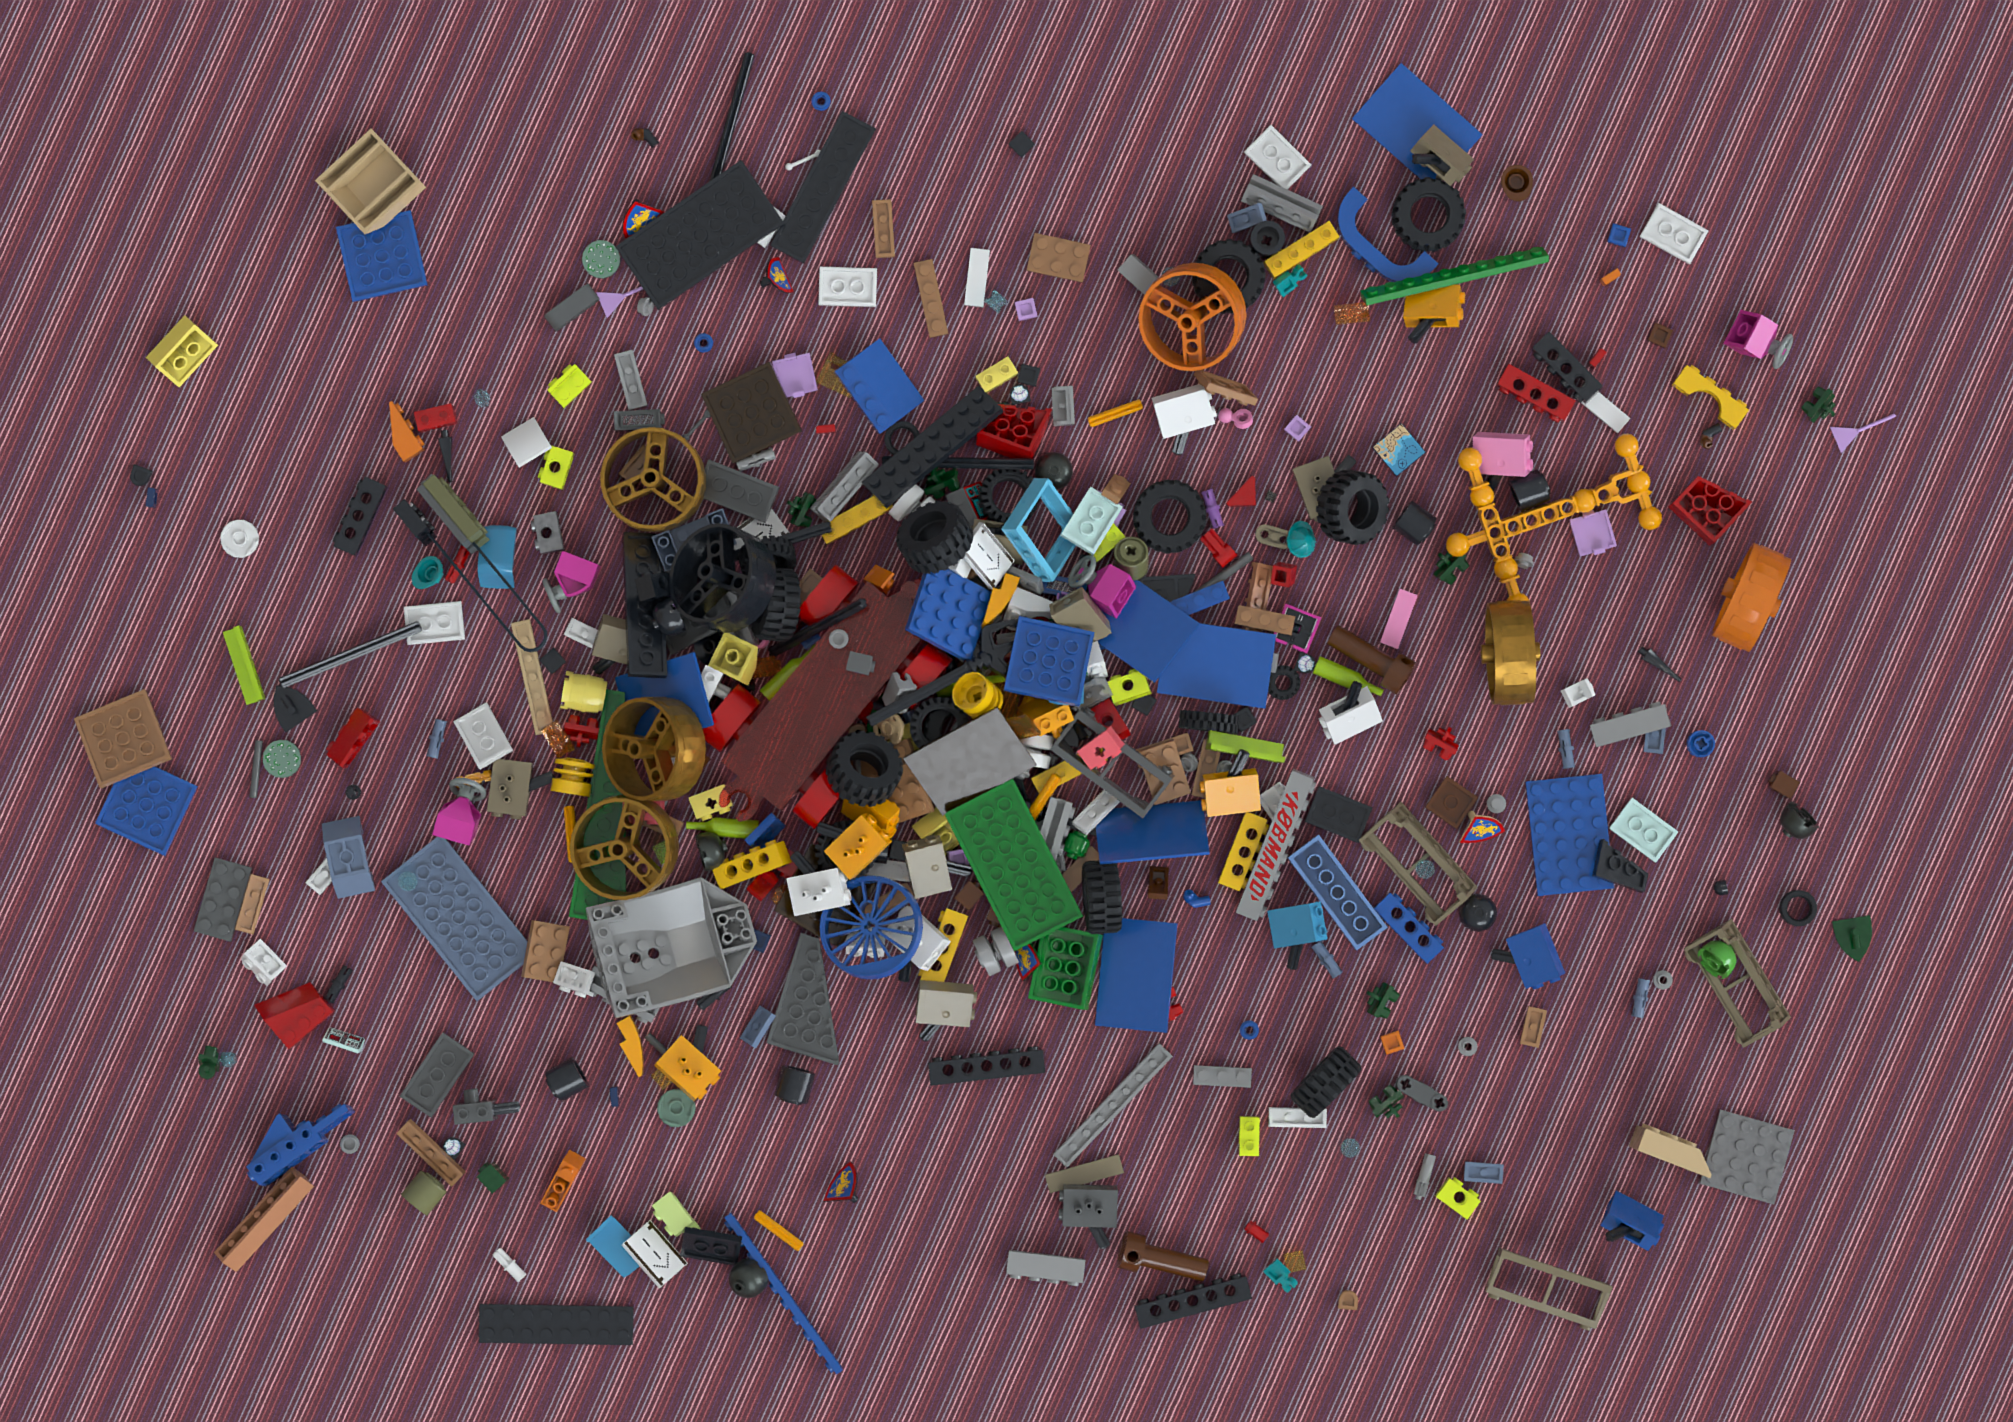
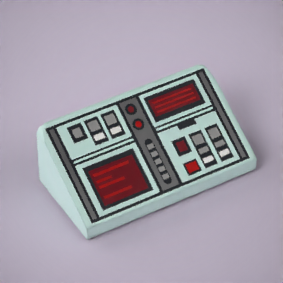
M330 1027L322 1041L355 1053H360L365 1039Z

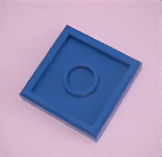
M770 813L745 841L752 848L760 846L761 849L765 848V843L773 840L786 825L773 813Z

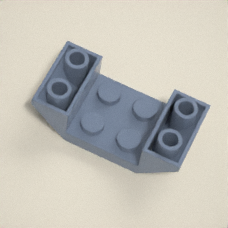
M723 508L709 513L703 518L651 537L665 571L671 570V565L677 551L692 533L709 524L721 523L729 525Z
M360 816L323 823V843L337 898L376 891L362 837L364 833Z

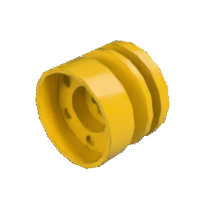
M977 672L966 673L960 677L952 690V699L955 705L973 719L997 706L1001 709L1003 704L1001 690Z
M555 758V763L562 764L563 769L554 768L555 772L562 775L561 778H552L550 791L590 797L592 784L584 782V778H591L594 774L585 773L586 768L595 769V765L581 759Z

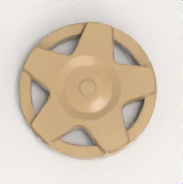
M895 714L873 726V732L879 737L880 735L885 737L886 741L890 739L895 746L901 742L900 740L905 728L904 722L898 714Z

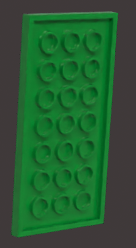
M1014 779L945 813L1014 951L1083 917Z

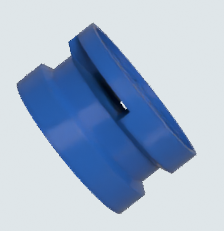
M1699 730L1689 735L1686 747L1691 755L1706 757L1713 752L1715 740L1709 732Z

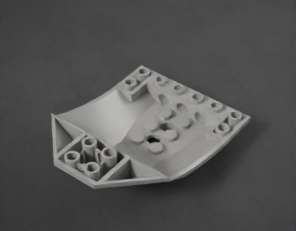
M702 877L656 890L642 897L586 907L595 961L603 989L615 1018L654 1010L730 988L757 942L747 905ZM652 948L659 952V956L656 959H652L648 955V951ZM637 954L640 957V961L633 963L630 960V955Z

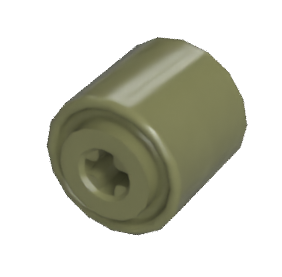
M1136 537L1121 539L1114 549L1115 567L1130 574L1133 581L1142 578L1149 568L1148 547L1145 542Z
M420 1170L401 1195L420 1212L428 1216L447 1191L444 1185L433 1175Z

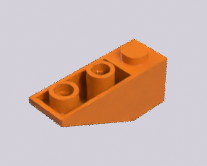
M390 401L393 446L403 462L406 463L425 451L422 447L425 443L419 435L415 436L412 432L414 426L409 419L405 420L401 415L404 411L399 403L394 404L393 401Z
M875 565L865 576L863 582L881 596L883 592L887 594L893 587L895 574Z
M569 1150L540 1204L558 1212L586 1158Z

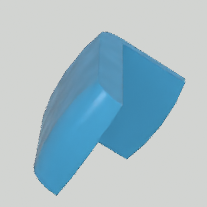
M504 525L484 526L488 531L486 536L490 540L480 549L511 587L515 588L513 565L517 528ZM479 553L478 577L480 587L508 589L507 585Z
M612 1215L586 1239L623 1278L639 1267L622 1246L632 1235Z

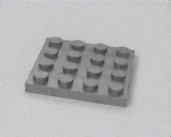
M1719 1109L1705 1160L1712 1175L1711 1178L1701 1175L1699 1184L1775 1204L1795 1130Z

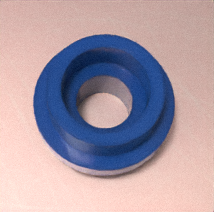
M817 92L813 95L811 102L816 110L824 111L830 106L831 100L827 93ZM823 98L825 103L819 105L817 103L818 99Z
M706 333L699 334L694 340V346L699 352H708L713 347V339ZM702 340L707 341V345L705 347L700 345V342Z
M1248 1020L1241 1024L1240 1034L1243 1038L1251 1040L1257 1037L1259 1027L1254 1021ZM1248 1026L1253 1028V1032L1250 1034L1246 1033Z

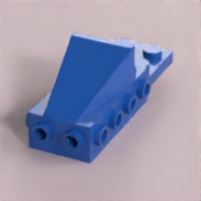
M338 1104L327 1117L323 1115L316 1122H306L304 1120L296 1127L287 1115L279 1113L271 1124L250 1164L246 1166L249 1170L247 1172L248 1176L260 1186H269L291 1167L296 1166L326 1144L329 1140L325 1134L354 1114L355 1110L350 1105Z

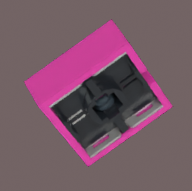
M1285 604L1281 614L1296 617L1292 636L1274 632L1273 634H1276L1275 642L1285 646L1289 643L1293 645V649L1307 654L1321 617Z

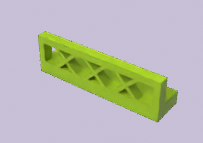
M242 626L233 627L234 629L223 632L246 705H250L266 698Z
M1208 731L1206 750L1237 755L1239 750L1243 749L1250 753L1249 758L1275 763L1285 762V757H1282L1284 744L1217 731Z

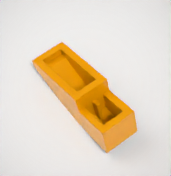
M1005 573L1000 588L993 587L981 629L990 625L1003 612L1017 588L1020 577Z
M630 1015L616 1024L626 1039L620 1043V1046L638 1077H640L644 1072L643 1047L637 1026Z

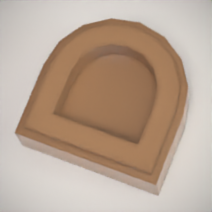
M1351 1290L1343 1291L1339 1295L1338 1309L1357 1310L1358 1297L1356 1293Z

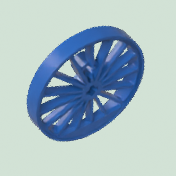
M862 876L846 882L847 889L849 890L858 886L862 887L864 901L858 905L852 894L851 900L864 920L843 906L839 908L861 923L830 918L834 908L823 910L820 920V937L827 955L843 972L856 978L880 979L896 973L912 959L922 938L923 919L916 899L900 883L881 876ZM877 883L874 902L868 900L865 884ZM882 884L894 887L879 909L878 902ZM898 890L901 891L906 900L881 916ZM910 903L913 915L884 921ZM871 904V913L865 914V907ZM914 919L915 924L914 932L882 927ZM829 921L859 926L858 928L836 933H828ZM871 924L875 925L872 931L868 930V928H871ZM882 931L913 936L906 949L883 934ZM858 932L832 950L829 938ZM879 935L904 950L905 953L892 957ZM860 937L844 963H842L835 954ZM875 938L888 956L887 959L878 960ZM871 939L874 962L865 964ZM865 940L860 965L848 966Z

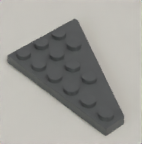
M801 933L767 1044L838 1065L839 1057L820 939Z

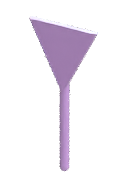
M638 287L624 294L596 292L606 317L608 318L625 297L643 290V287Z
M1889 415L1858 429L1830 427L1842 453L1859 432L1895 418L1896 415Z

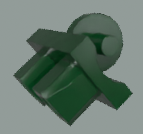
M1818 386L1812 394L1818 399V402L1814 405L1806 401L1802 406L1803 412L1812 423H1815L1819 417L1824 420L1828 415L1834 417L1836 414L1832 410L1836 406L1832 402L1835 398L1833 391L1829 388L1825 390Z
M936 467L930 472L931 475L927 476V488L924 489L926 495L932 494L935 499H939L945 495L944 487H948L951 492L958 490L960 482L957 478V469L953 468L946 472L944 469L939 470Z
M804 492L801 498L796 496L793 502L787 500L786 504L791 506L788 513L793 515L789 523L798 527L808 528L810 526L812 518L805 514L816 502L814 495Z
M1439 552L1437 556L1440 560L1436 563V566L1439 568L1433 575L1441 581L1452 585L1457 578L1452 571L1457 567L1463 572L1470 566L1465 559L1467 556L1455 557L1448 552L1445 555Z
M1385 982L1382 983L1380 988L1375 987L1373 992L1367 990L1366 994L1370 996L1367 1001L1370 1005L1367 1012L1377 1018L1387 1019L1391 1013V1010L1385 1007L1387 1001L1390 1000L1395 1003L1400 994L1394 990L1395 987Z
M207 1045L204 1054H199L198 1056L200 1065L199 1075L205 1080L213 1078L215 1072L220 1071L218 1049Z
M1391 1084L1383 1090L1388 1097L1386 1101L1382 1103L1377 1095L1369 1100L1370 1106L1373 1109L1372 1112L1376 1118L1386 1112L1384 1115L1387 1119L1393 1114L1396 1118L1400 1117L1397 1111L1402 1108L1401 1104L1398 1103L1394 1107L1393 1105L1404 1098L1400 1090L1397 1091Z

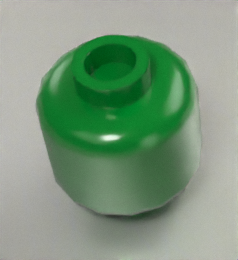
M1075 830L1073 833H1068L1063 849L1067 852L1066 856L1075 860L1078 857H1085L1090 846V840L1087 839L1088 836Z

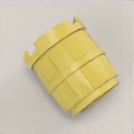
M566 671L565 675L569 676V678L564 680L561 702L565 703L560 704V709L567 710L570 708L584 713L602 712L607 681L589 674H574V672Z

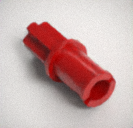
M460 546L454 560H452L460 570L465 568L464 564L470 552L464 546ZM452 564L444 579L450 583H455L459 573Z

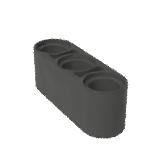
M588 283L550 310L544 317L554 331L557 332L597 303L600 298Z

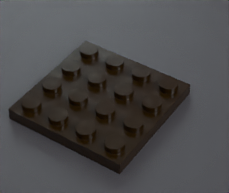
M767 362L701 394L733 464L802 432L771 362Z
M811 843L804 857L819 872L822 871L821 868L823 866L818 865L819 857L815 855L818 849H815V845ZM797 867L792 877L804 874ZM876 883L865 884L868 898ZM787 885L773 911L820 937V920L823 910L794 916ZM858 886L850 890L854 899L860 905L864 901L862 887ZM852 900L850 905L843 906L856 916H859L860 913ZM839 907L833 909L830 917L851 922L856 921L854 917ZM829 921L828 933L849 930L853 925ZM848 934L829 938L830 944L838 947L844 943Z

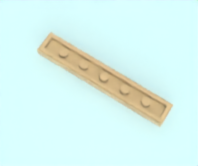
M527 619L511 623L513 635L521 645L528 649L536 648L531 620ZM515 642L535 734L541 735L554 732L555 729L538 652L524 651Z

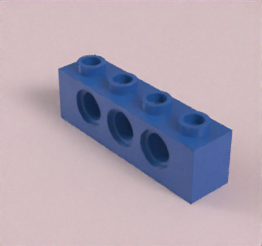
M1389 892L1374 907V910L1428 964L1444 948L1441 945L1443 941L1436 934L1432 936L1428 932L1430 929L1424 921L1419 922L1415 918L1417 914L1409 906L1405 908L1401 904L1403 900L1396 893L1392 895ZM1395 907L1401 910V916L1397 919L1391 915V911ZM1408 921H1412L1415 925V929L1412 932H1407L1404 928ZM1421 935H1425L1428 938V943L1425 946H1420L1418 943V938Z

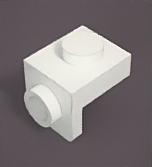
M1587 678L1561 690L1569 708L1595 696L1593 686Z

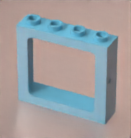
M1034 478L1002 527V531L1033 574L1042 578V582H1053L1076 545L1059 535L1044 559L1021 526L1039 498L1042 499L1059 523L1062 532L1073 516V513L1048 478Z

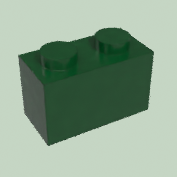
M487 1162L478 1170L480 1174L477 1178L492 1194L510 1179L495 1162L491 1164Z

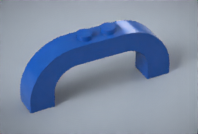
M1353 187L1344 197L1337 216L1339 233L1345 244L1352 250L1351 254L1357 260L1362 259L1366 263L1365 267L1370 272H1376L1390 282H1397L1405 278H1414L1425 273H1431L1438 263L1425 251L1416 261L1409 265H1396L1358 232L1355 225V216L1368 199Z

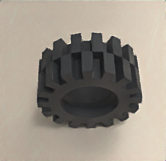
M1277 666L1276 673L1271 672L1268 693L1273 698L1279 700L1292 698L1300 688L1299 674L1290 666ZM1285 675L1290 679L1288 689L1280 690L1276 687L1275 681L1278 676Z

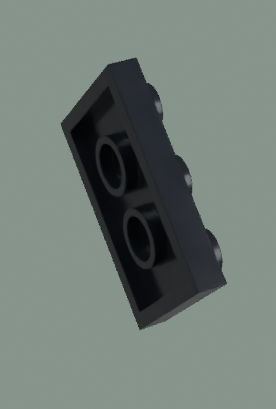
M1319 786L1305 822L1359 843L1373 807Z
M685 1227L680 1256L734 1266L738 1263L742 1236Z

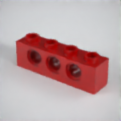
M1510 364L1506 366L1496 384L1500 392L1506 395L1511 393L1516 396L1515 400L1518 402L1531 404L1533 410L1541 414L1543 412L1549 414V418L1557 423L1566 420L1576 401ZM1514 381H1521L1523 389L1516 390L1513 387ZM1531 390H1537L1540 393V398L1537 400L1532 399L1530 396ZM1548 399L1556 401L1557 406L1555 409H1550L1547 406Z

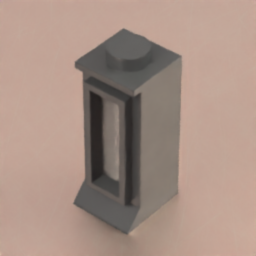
M660 409L614 411V430L616 432L634 431L648 427L662 428V425H665V414L661 413Z

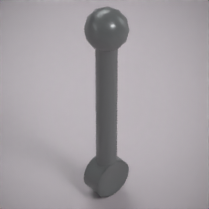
M706 410L704 416L696 423V425L687 434H684L682 437L688 441L690 438L689 436L706 420V418L711 417L709 411Z

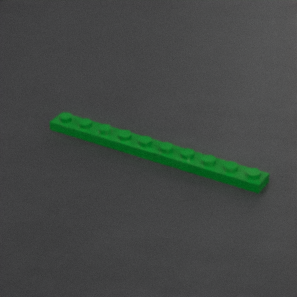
M1533 247L1530 250L1516 251L1510 255L1496 256L1489 260H1479L1468 265L1462 264L1458 267L1442 269L1435 273H1425L1414 278L1409 277L1397 282H1387L1385 285L1370 286L1367 289L1360 290L1361 298L1368 306L1549 262V255L1543 247Z

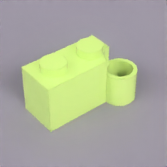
M668 1192L652 1205L655 1209L653 1214L659 1221L663 1220L666 1226L664 1228L670 1236L673 1234L676 1237L679 1236L682 1232L684 1233L685 1227L701 1229L672 1192Z

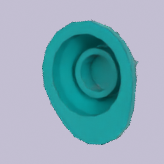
M1297 521L1288 532L1287 547L1296 557L1304 558L1311 555L1317 543L1314 532L1307 522Z
M434 556L423 558L413 571L411 580L413 586L417 589H425L440 583L444 576L441 561Z

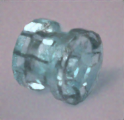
M993 290L992 296L984 301L998 314L1001 311V307L1008 303L996 290Z

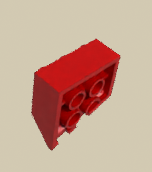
M998 404L1004 412L977 433L976 445L1009 458L1033 459L1045 435L1052 409L1036 410L1035 407L1025 409L1016 408L1015 405Z
M1697 476L1668 507L1701 539L1711 546L1749 507L1752 501L1737 496V494Z
M357 707L349 716L347 724L343 725L339 730L337 739L332 741L327 747L328 753L326 755L342 768H348L380 721L362 708Z
M311 982L254 1005L263 1020L288 1049H292L335 1012Z

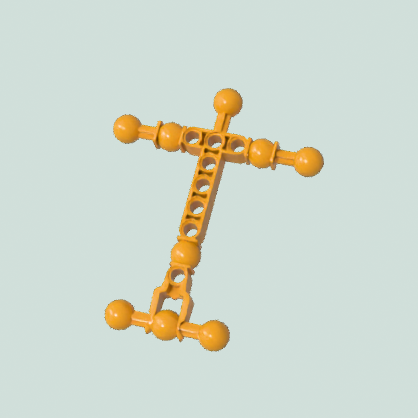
M1627 433L1620 435L1615 441V450L1618 455L1625 458L1628 470L1610 475L1609 481L1594 489H1580L1573 496H1569V499L1561 498L1501 520L1498 511L1493 507L1495 505L1493 502L1494 492L1488 486V481L1483 482L1479 470L1482 463V455L1475 448H1465L1459 454L1458 463L1464 471L1469 473L1472 486L1468 487L1471 490L1470 500L1476 506V510H1479L1478 517L1483 530L1467 536L1463 533H1453L1446 541L1448 553L1455 557H1461L1469 551L1470 546L1487 541L1490 553L1495 557L1493 559L1495 562L1494 573L1500 579L1499 582L1506 585L1509 594L1507 601H1529L1528 597L1519 591L1516 579L1520 577L1517 574L1518 564L1510 554L1507 538L1569 517L1574 513L1590 512L1595 506H1600L1599 503L1605 504L1616 501L1624 504L1638 499L1641 507L1638 516L1641 527L1646 530L1658 528L1662 522V514L1658 508L1652 506L1649 497L1652 493L1649 490L1650 477L1645 471H1642L1644 466L1638 464L1636 452L1639 448L1638 440L1632 434ZM1627 477V487L1632 494L1620 497L1616 481ZM1604 489L1607 495L1604 499L1600 500L1598 493ZM1565 502H1569L1571 506L1568 512H1563L1562 505ZM1551 508L1553 514L1550 518L1546 519L1544 511ZM1487 509L1492 510V517L1489 519L1484 518V512ZM1532 514L1535 520L1531 525H1528L1526 518ZM1511 521L1516 522V528L1513 531L1508 529V524ZM1493 527L1498 529L1496 537L1490 536V530ZM1499 545L1504 547L1502 555L1496 554V548Z

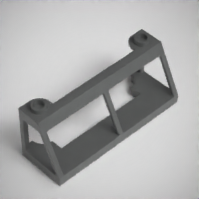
M1082 707L1074 716V721L1068 724L1050 750L1137 815L1144 818L1175 776L1172 774L1173 771L1166 765H1155L1124 741L1125 745L1120 749L1122 752L1112 759L1103 773L1095 768L1090 770L1083 759L1076 755L1068 743L1063 740L1077 720H1080L1097 734L1107 729L1096 721L1095 713L1087 707L1084 709ZM1122 753L1126 754L1164 783L1150 803L1136 796L1134 798L1105 776Z

